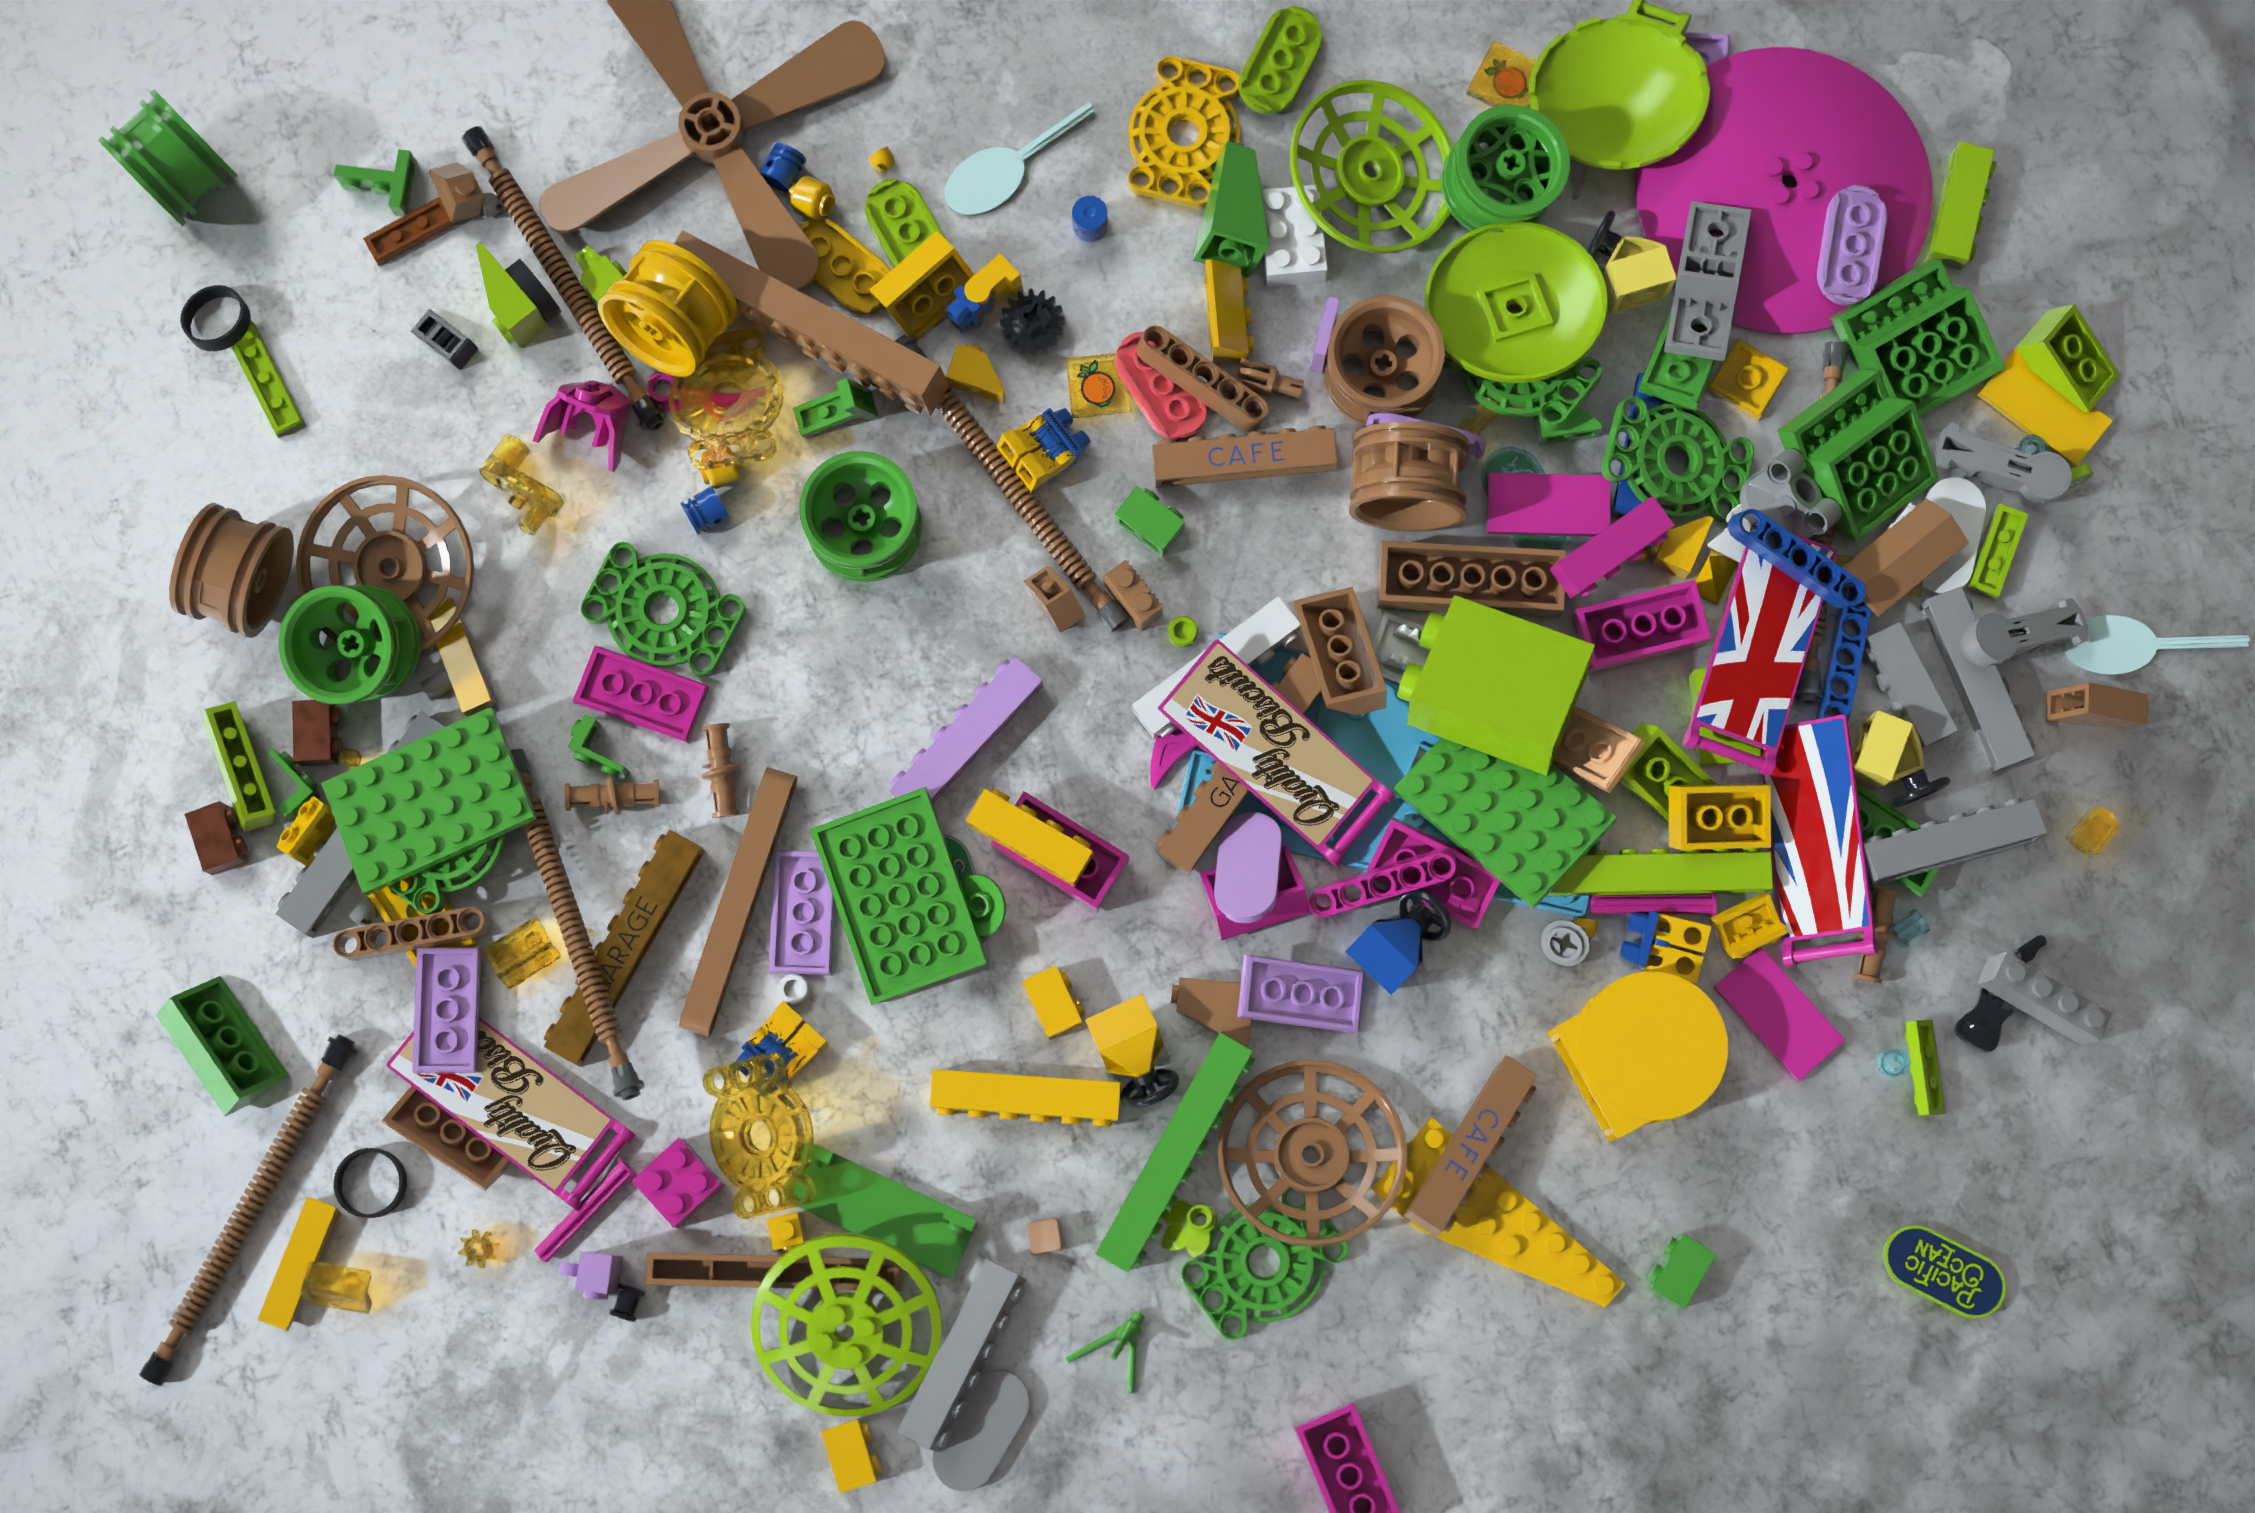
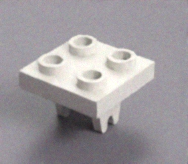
M1384 612L1372 644L1382 677L1400 683L1409 663L1424 667L1430 650L1419 646L1424 628L1423 625Z

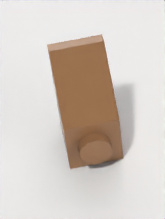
M458 162L429 170L451 222L480 215L484 196L472 171Z
M1050 565L1024 580L1025 585L1041 609L1060 633L1074 627L1078 621L1086 617L1072 590Z

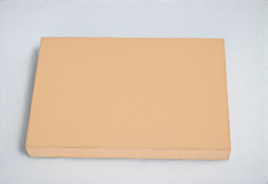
M1575 706L1552 764L1611 793L1645 743L1641 738Z

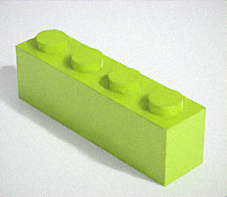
M1959 141L1952 151L1926 261L1930 259L1941 260L1944 266L1961 270L1968 261L1973 260L1977 249V244L1973 243L1975 233L1978 234L1983 223V216L1979 215L1981 206L1986 205L1990 194V189L1986 188L1988 179L1993 177L1996 168V161H1992L1994 149Z
M236 701L205 709L203 722L242 832L272 825L275 810Z

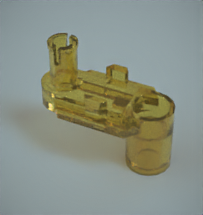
M505 434L479 468V472L490 484L511 495L508 503L512 507L520 510L525 503L531 506V509L522 521L519 522L518 527L524 533L529 529L528 535L535 536L537 530L547 517H555L564 505V500L551 488L517 470L530 453V450L519 438Z

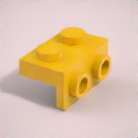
M312 796L309 801L301 806L298 816L292 825L282 832L276 847L309 867L316 858L314 853L318 846L324 841L327 842L334 833L332 829L336 821L331 808Z
M1765 891L1710 918L1722 950L1733 959L1746 957L1754 949L1764 944L1775 943L1781 936L1788 933L1787 927L1778 918L1770 895Z

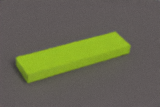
M250 320L246 334L239 342L232 346V349L276 436L280 438L305 425V422L255 323Z

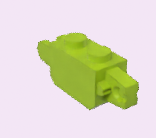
M589 245L575 255L577 262L583 270L581 283L597 305L608 288L614 282L621 281L627 274L617 260L612 263L606 255L601 257Z

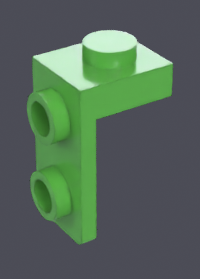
M584 714L582 720L578 719L571 730L573 738L568 747L575 752L573 757L587 765H590L592 761L602 765L601 771L612 775L614 778H618L619 774L628 777L630 771L626 767L588 750L601 724L595 718Z
M272 748L268 754L300 786L277 808L286 818L294 822L298 816L299 809L305 802L309 801L312 796L317 799L321 797L314 789L318 785L306 772L300 775L294 768L297 763L293 762V758L286 751L280 754Z

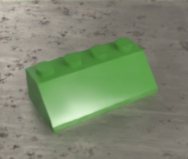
M221 976L170 997L156 1015L224 1116L250 1105L289 1076Z

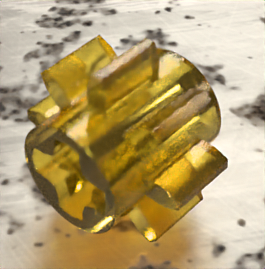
M472 1229L471 1238H460L465 1244L463 1250L458 1251V1254L465 1255L468 1258L465 1263L466 1266H471L477 1261L479 1268H485V1260L497 1259L493 1255L494 1248L499 1246V1243H492L489 1240L492 1232L487 1231L480 1237L478 1229ZM475 1243H482L483 1254L475 1255L476 1249L473 1247Z

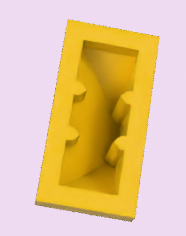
M1710 549L1695 579L1699 596L1717 605L1738 562Z

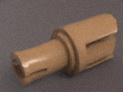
M1241 357L1240 365L1244 368L1238 369L1237 376L1240 379L1237 380L1252 391L1269 396L1270 393L1272 394L1275 391L1299 399L1304 380L1281 375L1275 366Z

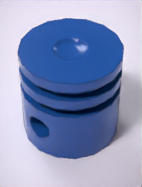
M776 142L760 174L770 186L784 192H789L790 187L796 182L800 174L799 171L802 170L807 160L802 153L793 147Z
M1084 196L1077 200L1072 208L1073 230L1080 239L1094 242L1101 239L1108 229L1107 207L1098 197Z
M712 486L694 495L695 499L691 500L688 498L686 504L684 502L680 503L697 535L701 534L700 530L702 529L704 531L708 530L707 526L710 525L712 528L730 518Z

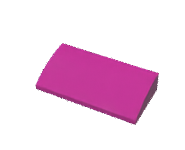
M1393 816L1366 871L1436 849L1446 848L1451 850L1457 858V866L1453 876L1448 880L1419 889L1425 890L1439 899L1447 909L1450 917L1477 929L1500 881L1465 851ZM1440 857L1434 861V866L1437 870L1443 872L1451 868V863L1448 859ZM1411 866L1404 870V874L1409 880L1414 881L1421 877V872L1416 867ZM1378 876L1375 878V880L1391 887V881L1388 877ZM1422 900L1425 905L1433 908L1429 903Z

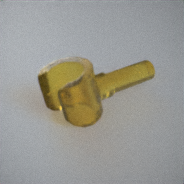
M342 749L339 758L340 764L349 766V770L358 767L361 762L360 752L352 749Z

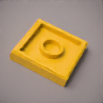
M1738 338L1706 390L1754 419L1759 420L1790 368Z

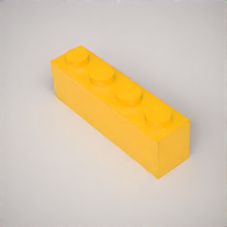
M995 788L992 792L984 789L965 820L967 825L1075 887L1093 857V851L1089 849L1091 844L1077 835L1073 839L1062 833L1064 828L1051 820H1047L1046 823L1035 818L1037 813L1023 804L1019 808L1008 802L1010 797Z

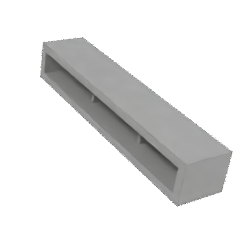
M1962 586L1928 598L1920 607L1992 773L2035 756L2033 752L2035 745L2032 737L2025 733L2021 724L2022 715L2019 708L2013 705L2009 697L2010 687L2007 680L2000 676L1997 665L1992 664L1988 667L1975 666L1964 657L1961 651V635L1967 626L1976 620L1972 612L1973 602L1968 593H1964Z
M2015 798L2003 804L2004 807L1994 809V806L1990 805L1975 811L1976 814L1971 816L1959 813L1947 819L1948 822L1938 824L1937 820L1922 824L1919 826L1920 829L1915 831L1903 828L1891 834L1892 837L1882 839L1881 835H1877L1864 840L1869 887L2037 842L2048 832L2035 800L2030 799L2022 802L2021 798Z
M985 1259L897 1431L898 1433L935 1452H939L941 1448L948 1444L952 1435L950 1429L955 1419H959L964 1413L967 1405L965 1400L970 1390L975 1389L982 1375L980 1370L985 1360L988 1361L993 1356L996 1349L995 1341L1000 1331L1003 1332L1009 1325L1011 1320L1010 1312L1014 1304L1018 1303L1025 1293V1278Z

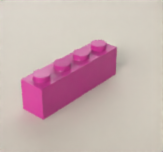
M1651 496L1550 568V571L1570 599L1579 593L1582 597H1585L1598 588L1595 583L1598 579L1604 576L1608 581L1622 571L1619 565L1625 560L1632 564L1646 554L1642 548L1649 543L1656 547L1669 537L1666 531L1675 525L1655 497Z

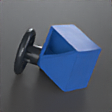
M1416 889L1400 895L1398 911L1401 918L1377 919L1345 951L1391 995L1423 963L1422 938L1429 941H1440L1445 939L1451 931V918L1445 906L1434 895L1422 889ZM1409 899H1411L1414 905V908L1410 912H1408L1407 902ZM1422 900L1429 903L1439 916L1433 914L1429 908L1425 907ZM1432 924L1441 927V930L1438 932L1428 931Z

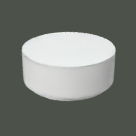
M789 974L781 979L778 985V994L786 1004L797 1006L808 999L810 986L803 976Z

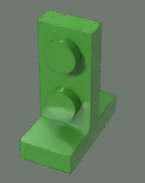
M398 149L394 172L336 164L334 177L342 188L349 191L358 192L360 189H368L379 195H389L390 193L388 206L395 216L403 217L408 214L417 161L411 151Z
M845 378L836 382L838 390L794 407L793 411L800 435L806 438L857 417L866 421L878 418L871 389Z

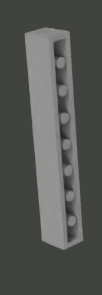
M420 711L418 716L414 715L405 726V734L400 741L396 740L390 746L387 753L438 731L445 726L423 711ZM336 823L332 829L334 833L327 842L324 841L318 846L314 853L316 858L309 867L306 866L300 871L296 878L297 884L291 892L283 895L277 906L279 909L275 913L303 934L312 938L315 937L357 878Z

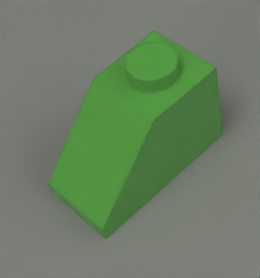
M1581 408L1558 431L1545 430L1540 425L1539 415L1534 416L1538 445L1595 438L1599 436L1602 430L1601 422ZM1555 410L1545 413V418L1549 421H1558L1562 417Z

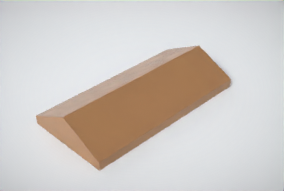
M1925 499L1842 568L1864 583L1866 595L1863 602L1879 617L1968 545L1969 541L1950 513L1930 500Z
M413 1086L406 1091L382 1119V1123L483 1191H486L498 1180L511 1163L509 1159Z

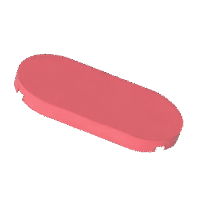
M1140 331L1130 334L1121 342L1116 351L1115 368L1151 427L1162 437L1182 441L1195 436L1202 428L1206 419L1207 405L1142 361L1137 355L1136 346L1144 332ZM1148 341L1151 346L1158 347L1154 342ZM1172 358L1175 363L1182 365L1180 360Z

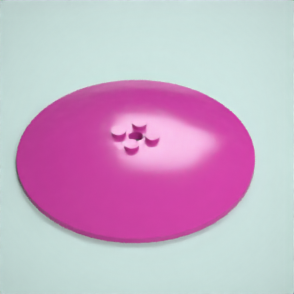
M1768 47L1743 51L1719 59L1706 66L1710 86L1709 103L1705 117L1696 133L1683 147L1670 156L1653 164L1636 168L1635 201L1643 236L1645 239L1666 246L1677 278L1691 201L1750 209L1751 215L1734 311L1736 312L1732 324L1748 330L1776 335L1815 333L1834 328L1830 316L1848 306L1838 305L1827 299L1817 282V268L1828 204L1837 192L1852 185H1864L1875 190L1879 194L1878 197L1881 199V202H1884L1887 208V224L1878 280L1874 291L1909 272L1925 241L1933 202L1930 165L1922 140L1906 111L1880 83L1860 69L1833 56L1792 47ZM1784 175L1793 176L1797 181V186L1794 188L1786 187L1782 183V177ZM1714 229L1709 231V234L1713 237L1724 235L1720 230Z

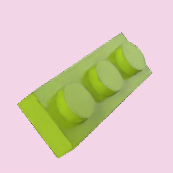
M2001 503L1996 507L1967 589L1993 599H1997L2000 596L2029 514Z
M1933 1020L1905 1022V1039L1909 1046L1911 1059L1910 1073L1914 1081V1103L1918 1109V1116L1946 1114Z

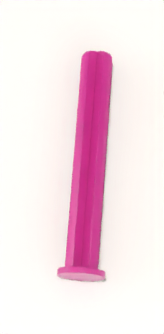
M1711 892L1710 895L1592 896L1590 909L1593 914H1648L1650 911L1660 914H1710L1713 917L1716 915V894Z
M619 1158L617 1160L619 1163L581 1201L582 1204L577 1210L573 1209L535 1248L536 1255L542 1261L549 1262L632 1176H637V1173L629 1164Z

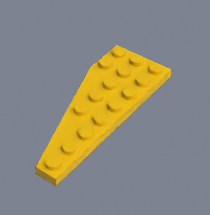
M1432 1117L1407 1145L1406 1172L1401 1189L1391 1206L1418 1231L1431 1236L1433 1235L1406 1218L1404 1214L1453 1136ZM1393 1161L1371 1187V1190L1383 1201L1392 1186L1396 1171V1161ZM1488 1167L1480 1180L1475 1178L1469 1188L1474 1191L1464 1206L1459 1204L1453 1214L1457 1216V1219L1447 1233L1443 1230L1436 1236V1238L1530 1276L1603 1308L1609 1305L1626 1284L1491 1167Z

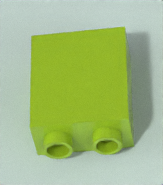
M1454 595L1446 616L1431 612L1425 623L1419 646L1429 649L1430 653L1424 667L1409 663L1401 679L1397 697L1410 702L1407 725L1547 776L1588 676L1595 645Z

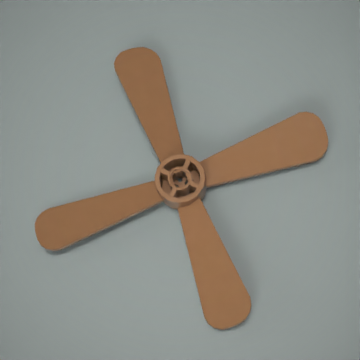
M607 0L612 11L681 105L682 110L679 113L678 123L680 131L550 186L544 191L539 203L541 214L552 230L559 233L577 231L693 156L704 163L715 165L759 270L798 291L808 286L815 279L819 270L817 251L741 147L744 144L746 131L874 82L880 77L885 68V54L874 31L870 26L860 21L851 20L844 22L730 99L720 93L709 92L670 0Z

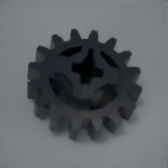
M1029 289L1028 296H1024L1019 291L1017 292V301L1012 298L1008 299L1010 309L1002 308L1001 310L1005 318L1000 319V326L1006 328L1002 331L1004 339L1011 337L1009 341L1011 348L1019 344L1020 353L1022 354L1027 348H1031L1032 355H1036L1037 348L1040 347L1046 353L1048 352V343L1054 346L1058 344L1055 335L1063 336L1064 334L1063 328L1060 326L1065 324V317L1059 316L1063 312L1062 306L1057 305L1054 307L1056 303L1055 297L1052 296L1048 300L1045 299L1044 290L1038 296L1034 295L1033 289ZM1044 308L1051 314L1053 321L1044 316ZM1037 314L1038 322H1034L1028 330V322H1031ZM1013 323L1021 328V336L1015 331Z

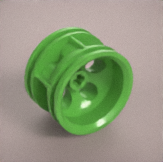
M866 451L842 453L833 456L819 465L804 485L799 503L801 524L815 556L831 573L853 582H875L888 578L900 571L915 554L922 533L921 513L910 480L904 471L893 461L882 455ZM848 488L856 493V499L852 506L842 507L835 502V495L839 490ZM878 488H885L891 492L888 503L882 507H876L870 501L872 492ZM865 516L868 524L861 526L858 518ZM838 521L844 525L845 532L838 538H829L823 534L824 527L829 522ZM888 521H897L902 525L899 533L891 538L882 536V526ZM866 541L873 546L870 554H852V549L858 542Z
M367 584L324 586L309 591L300 597L288 610L279 633L280 659L291 682L308 697L328 704H346L375 700L396 692L413 674L421 649L419 627L406 603L396 594L385 588ZM347 603L354 605L358 611L359 618L355 624L349 623L344 617L343 610ZM376 622L380 628L382 640L375 635L374 626ZM325 627L333 630L337 636L336 644L329 649L325 648L319 639L320 632ZM377 654L381 661L376 672L373 674L369 668V661L373 655ZM341 659L348 660L351 664V672L344 681L340 680L335 673V666Z

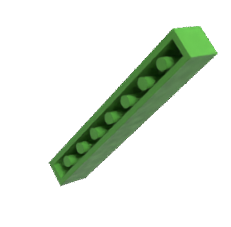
M1223 1032L1219 1033L1095 1253L1096 1255L1129 1273L1132 1266L1137 1269L1139 1268L1147 1254L1146 1251L1142 1250L1147 1239L1155 1240L1162 1227V1224L1158 1222L1163 1211L1170 1213L1178 1199L1173 1194L1179 1183L1183 1186L1186 1185L1194 1170L1189 1167L1194 1156L1201 1158L1209 1144V1141L1204 1139L1210 1128L1216 1131L1225 1114L1220 1112L1224 1102L1232 1103L1240 1088V1086L1235 1084L1241 1073L1247 1076L1256 1059L1251 1057L1253 1049Z

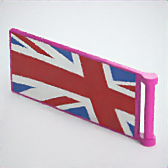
M1794 534L1833 562L1836 561L1838 554L1836 549ZM1769 535L1768 544L1771 548L1775 549V539ZM1746 546L1742 553L1691 722L1683 738V746L1692 749L1694 747L1701 748L1759 769V773L1770 776L1775 768L1776 754L1823 599ZM1794 552L1793 561L1796 565L1800 566L1801 559ZM1819 569V580L1824 583L1826 580L1825 574ZM1700 726L1766 750L1765 755L1761 758L1699 735Z

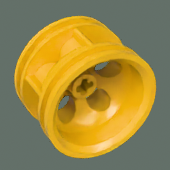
M651 240L644 243L638 253L632 258L630 270L621 281L614 282L598 302L599 315L604 325L626 350L652 368L678 377L689 376L695 371L698 364L705 358L708 347L717 336L725 332L738 312L737 303L731 290L709 265L686 249L661 240Z

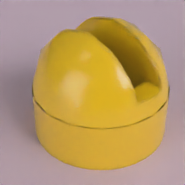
M888 146L881 148L868 158L872 167L879 172H887L888 168L891 169L894 165V157Z
M1574 917L1577 925L1585 927L1588 938H1593L1597 931L1598 921Z

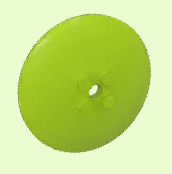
M1520 221L1513 224H1490L1463 235L1440 255L1426 283L1425 310L1435 320L1441 331L1445 354L1457 365L1485 379L1505 383H1528L1544 380L1568 370L1584 358L1592 349L1605 323L1607 290L1597 263L1584 247L1568 235L1551 227L1531 222ZM1502 229L1505 232H1492L1491 230ZM1511 304H1518L1523 308V311L1514 314L1509 312L1507 307Z

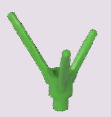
M1134 1311L1130 1319L1125 1320L1121 1327H1117L1111 1333L1067 1356L1066 1361L1071 1362L1116 1338L1119 1342L1111 1355V1359L1116 1360L1125 1345L1129 1347L1128 1393H1134L1137 1336L1141 1331L1140 1325L1145 1318L1144 1315Z

